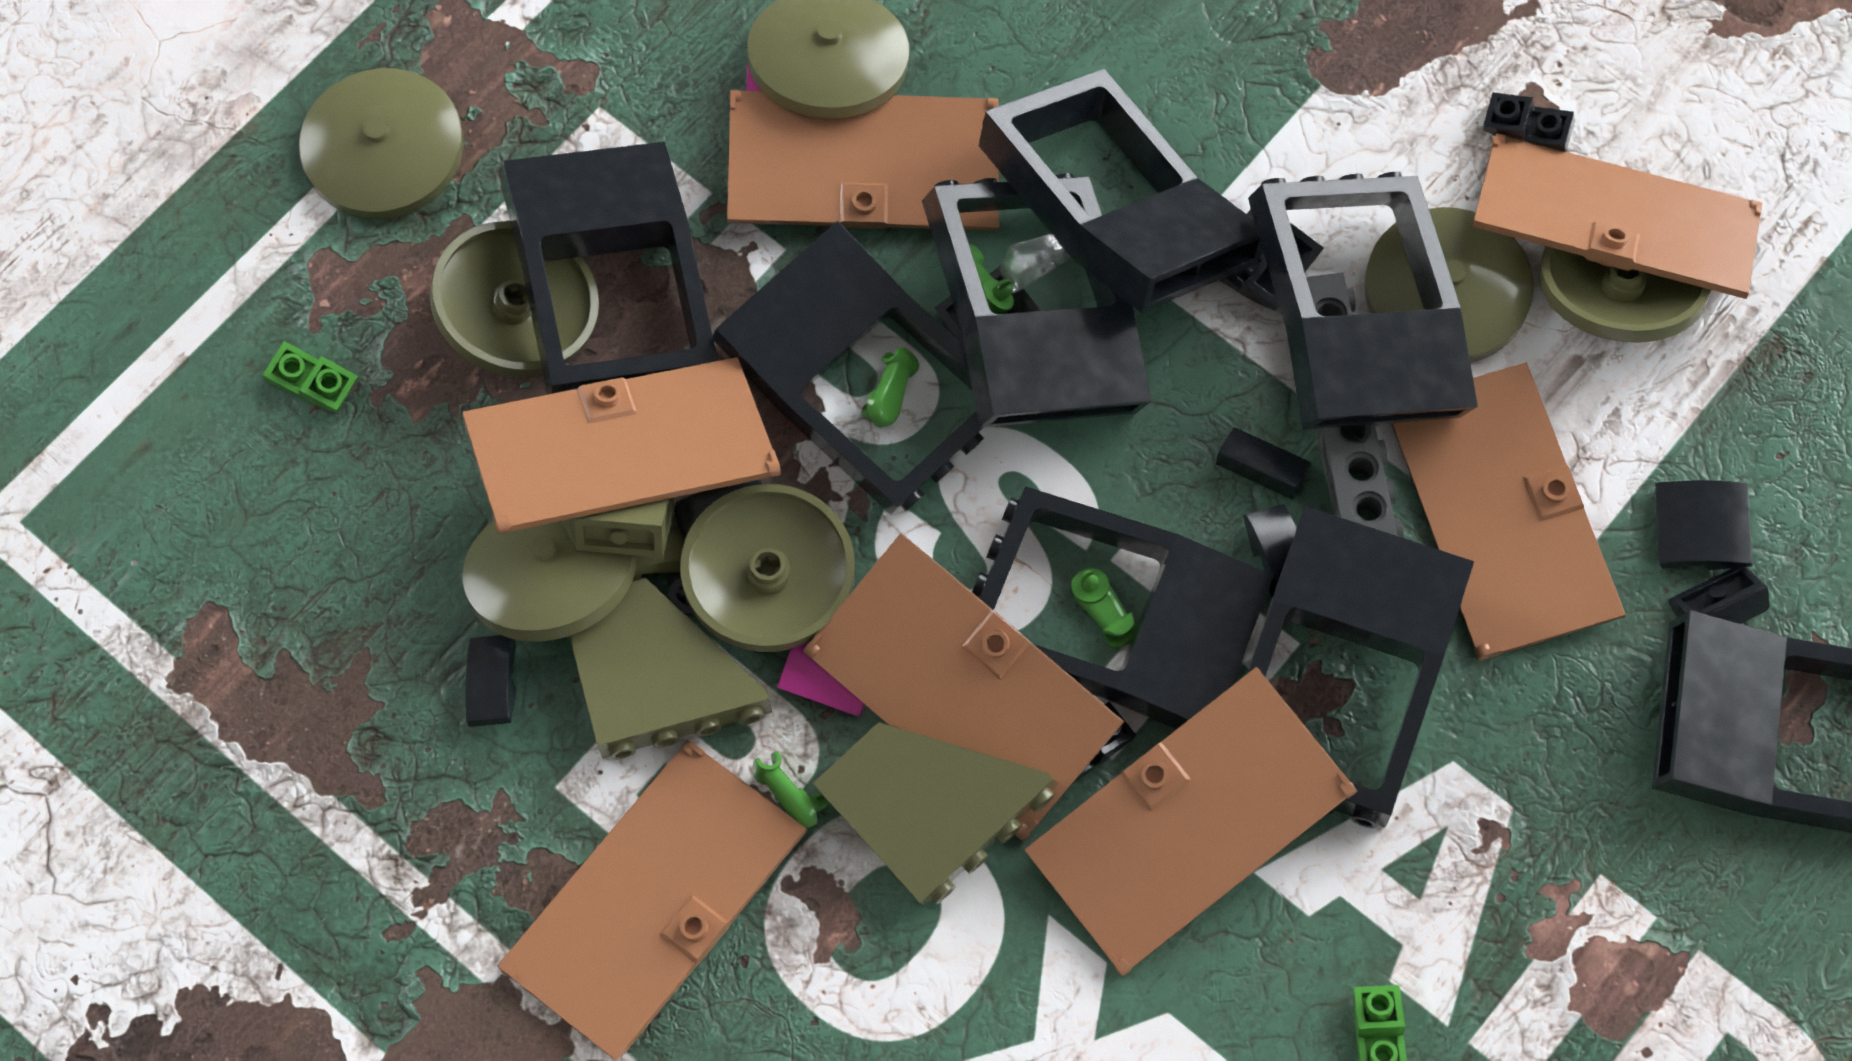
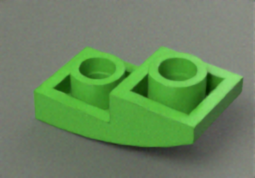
M283 341L262 375L263 380L306 402L335 413L338 412L358 379L357 375L322 356L318 360L286 341Z
M1400 986L1354 987L1353 1005L1358 1061H1407L1403 1036L1405 1022Z

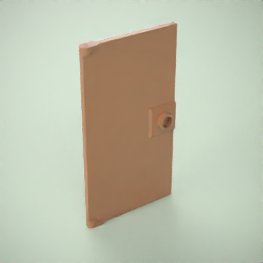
M730 91L727 223L832 226L836 221H839L845 228L930 229L922 200L935 184L946 180H956L959 184H973L975 181L983 178H996L997 182H999V170L978 146L985 111L998 107V98L893 95L884 104L867 113L847 118L824 119L801 115L785 109L768 98L762 91ZM999 210L959 213L964 230L999 231Z
M1496 133L1492 140L1490 157L1472 227L1585 256L1586 260L1600 263L1606 267H1615L1627 271L1634 269L1747 299L1763 202L1749 200Z
M738 357L629 379L622 377L582 385L574 390L462 412L498 535L781 475L779 461L771 446Z
M1527 362L1474 377L1478 407L1461 418L1391 423L1437 549L1474 561L1459 609L1478 661L1494 658L1510 651L1625 618V611L1585 512L1583 501L1570 468L1566 463Z
M903 533L898 535L833 614L828 624L815 635L803 651V653L818 663L889 726L1047 772L1057 782L1051 789L1055 796L1038 812L1035 813L1030 809L1018 820L1022 826L1014 835L1022 842L1031 836V833L1124 723L1120 717Z
M1255 667L1024 850L1111 960L1116 971L1124 977L1133 970L1132 968L1346 798L1349 799L1357 790L1261 671Z
M687 740L512 949L503 957L497 967L503 974H506L614 1061H619L695 967L703 961L726 933L731 923L804 836L807 828L707 755L694 743Z

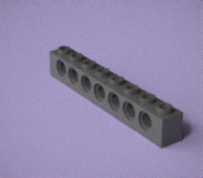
M1344 273L1306 277L1315 309L1320 315H1352V312H1355V293L1353 287H1346ZM1379 424L1316 429L1332 515L1404 538L1402 522L1400 518L1394 519L1391 505L1395 504L1396 501L1393 480L1386 479L1383 465H1387V448L1385 441L1378 440L1375 426H1379ZM1347 431L1354 432L1361 440L1356 442L1348 441L1341 433ZM1354 470L1362 471L1369 479L1366 481L1355 480L1349 472ZM1362 509L1370 510L1376 515L1377 519L1373 521L1364 520L1357 514V511Z

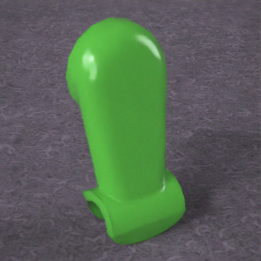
M969 244L990 311L995 314H1003L1009 311L1014 304L1011 294L1014 284H1011L1012 281L1010 279L995 280L982 266L984 263L983 254L976 246Z
M898 347L895 354L892 352L884 353L881 361L886 364L885 370L876 390L869 394L867 404L862 407V417L871 420L875 426L880 428L890 426L896 422L900 415L908 378L915 375L920 366L915 355L905 347Z
M1095 568L1079 571L1071 582V591L1075 600L1103 629L1102 635L1110 648L1116 649L1129 644L1137 628L1132 612L1126 613L1111 587L1107 575Z
M778 751L771 753L773 765L768 766L763 764L760 758L753 761L754 779L760 784L769 787L793 819L806 828L816 825V812L823 810L829 803L823 794L814 793L808 796L802 788L798 789L780 768L782 757Z

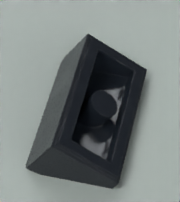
M1236 427L1232 429L1216 459V465L1292 500L1311 465L1310 461Z
M1747 567L1729 569L1668 599L1669 605L1677 618L1692 610L1738 624L1766 612L1770 607L1768 586Z

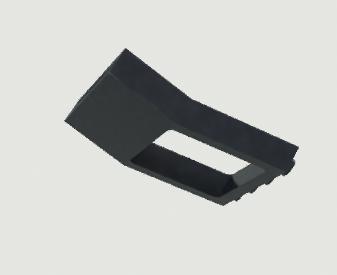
M1105 69L985 111L978 145L1071 259L1140 313L1258 263L1262 246L1254 219L1197 178ZM1087 121H1095L1107 132L1156 190L1157 194L1102 216L1091 217L1084 211L1029 143Z
M665 142L502 161L501 188L522 267L547 395L578 389L582 385L622 377L629 379L718 361L689 223ZM665 247L669 251L690 349L579 365L567 364L562 353L544 262Z
M1387 172L1377 176V178H1364L1362 174H1349L1340 177L1338 180L1325 181L1324 176H1310L1300 180V182L1286 183L1285 178H1271L1261 182V185L1248 197V201L1287 332L1302 429L1461 418L1477 408L1478 403L1461 307L1418 176H1402L1401 172ZM1373 205L1389 206L1394 213L1424 310L1339 316L1320 315L1315 309L1286 210Z
M1071 173L1055 175L1089 216H1102L1089 177L1074 178ZM996 178L979 179L973 184H959L956 180H946L934 185L922 200V204L961 327L979 428L1136 414L1152 400L1133 306L1085 270L1097 307L1011 314H995L991 312L959 213L1029 209V207L1009 182H997Z
M836 221L718 326L713 334L714 342L729 358L738 357L744 374L772 404L890 515L900 506L906 512L924 495L919 488L931 478L935 483H938L954 468V465L949 461L960 450L965 455H968L985 439L979 433L985 427L979 428L977 412L973 413L902 480L896 481L881 470L803 397L802 392L885 318H891L896 321L972 390L964 345L915 302L839 221Z
M1025 486L1019 499L1011 496L1001 519L1008 523L1004 536L995 534L986 558L993 560L988 574L980 571L972 589V593L994 610L1030 522H1038L1158 561L1160 569L1120 671L1108 669L1038 645L1035 646L1091 694L1117 703L1175 729H1178L1233 686L1271 585L1273 574L1179 534Z
M1304 506L1248 673L1257 667L1266 678L1281 630L1288 622H1294L1416 664L1418 674L1380 788L1373 790L1354 784L1357 792L1349 799L1346 798L1328 813L1332 814L1334 811H1338L1352 816L1351 820L1363 827L1377 828L1378 825L1385 828L1392 815L1474 561Z
M1692 610L1669 622L1652 789L1748 815L1852 833V802L1782 790L1774 783L1784 669L1852 680V648L1788 638Z

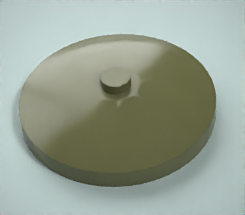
M777 0L760 13L754 21L748 36L747 61L751 76L756 85L768 98L778 105L809 117L824 119L847 118L876 109L898 91L908 69L909 43L905 30L894 14L875 0Z
M381 68L353 74L328 88L316 100L304 120L300 134L299 150L303 168L311 185L328 204L352 216L366 219H388L419 210L436 199L447 188L456 175L462 160L464 135L454 104L439 86L417 73L401 69Z
M1452 207L1430 208L1429 212L1461 307L1470 363L1500 351L1521 329L1533 298L1534 283L1531 266L1525 252L1515 238L1472 227L1476 212ZM1397 223L1390 226L1379 238L1367 264L1364 291L1370 313L1424 310Z
M510 221L490 222L467 230L446 247L436 264L431 280L430 305L439 331L458 354L482 369L513 377L542 375L543 372L522 267ZM582 257L544 262L562 353L566 363L574 359L584 348L598 317L599 296L597 286L590 268Z
M1545 246L1539 272L1540 285L1546 300L1563 319L1591 335L1619 342L1640 343L1658 341L1681 333L1692 326L1703 314L1711 292L1710 289L1634 269L1627 271L1615 267H1606L1600 263L1586 260L1585 256Z
M760 484L744 487L722 496L699 515L690 528L683 544L680 571L686 600L698 621L709 632L722 641L738 648L756 652H777L810 642L828 624L833 614L852 593L855 580V557L852 541L846 527L838 515L822 500L808 492L791 486Z
M493 520L477 536L467 553L462 574L463 587L473 612L492 631L521 641L555 640L574 635L593 626L615 609L632 584L636 570V555L576 551L561 521L498 535Z

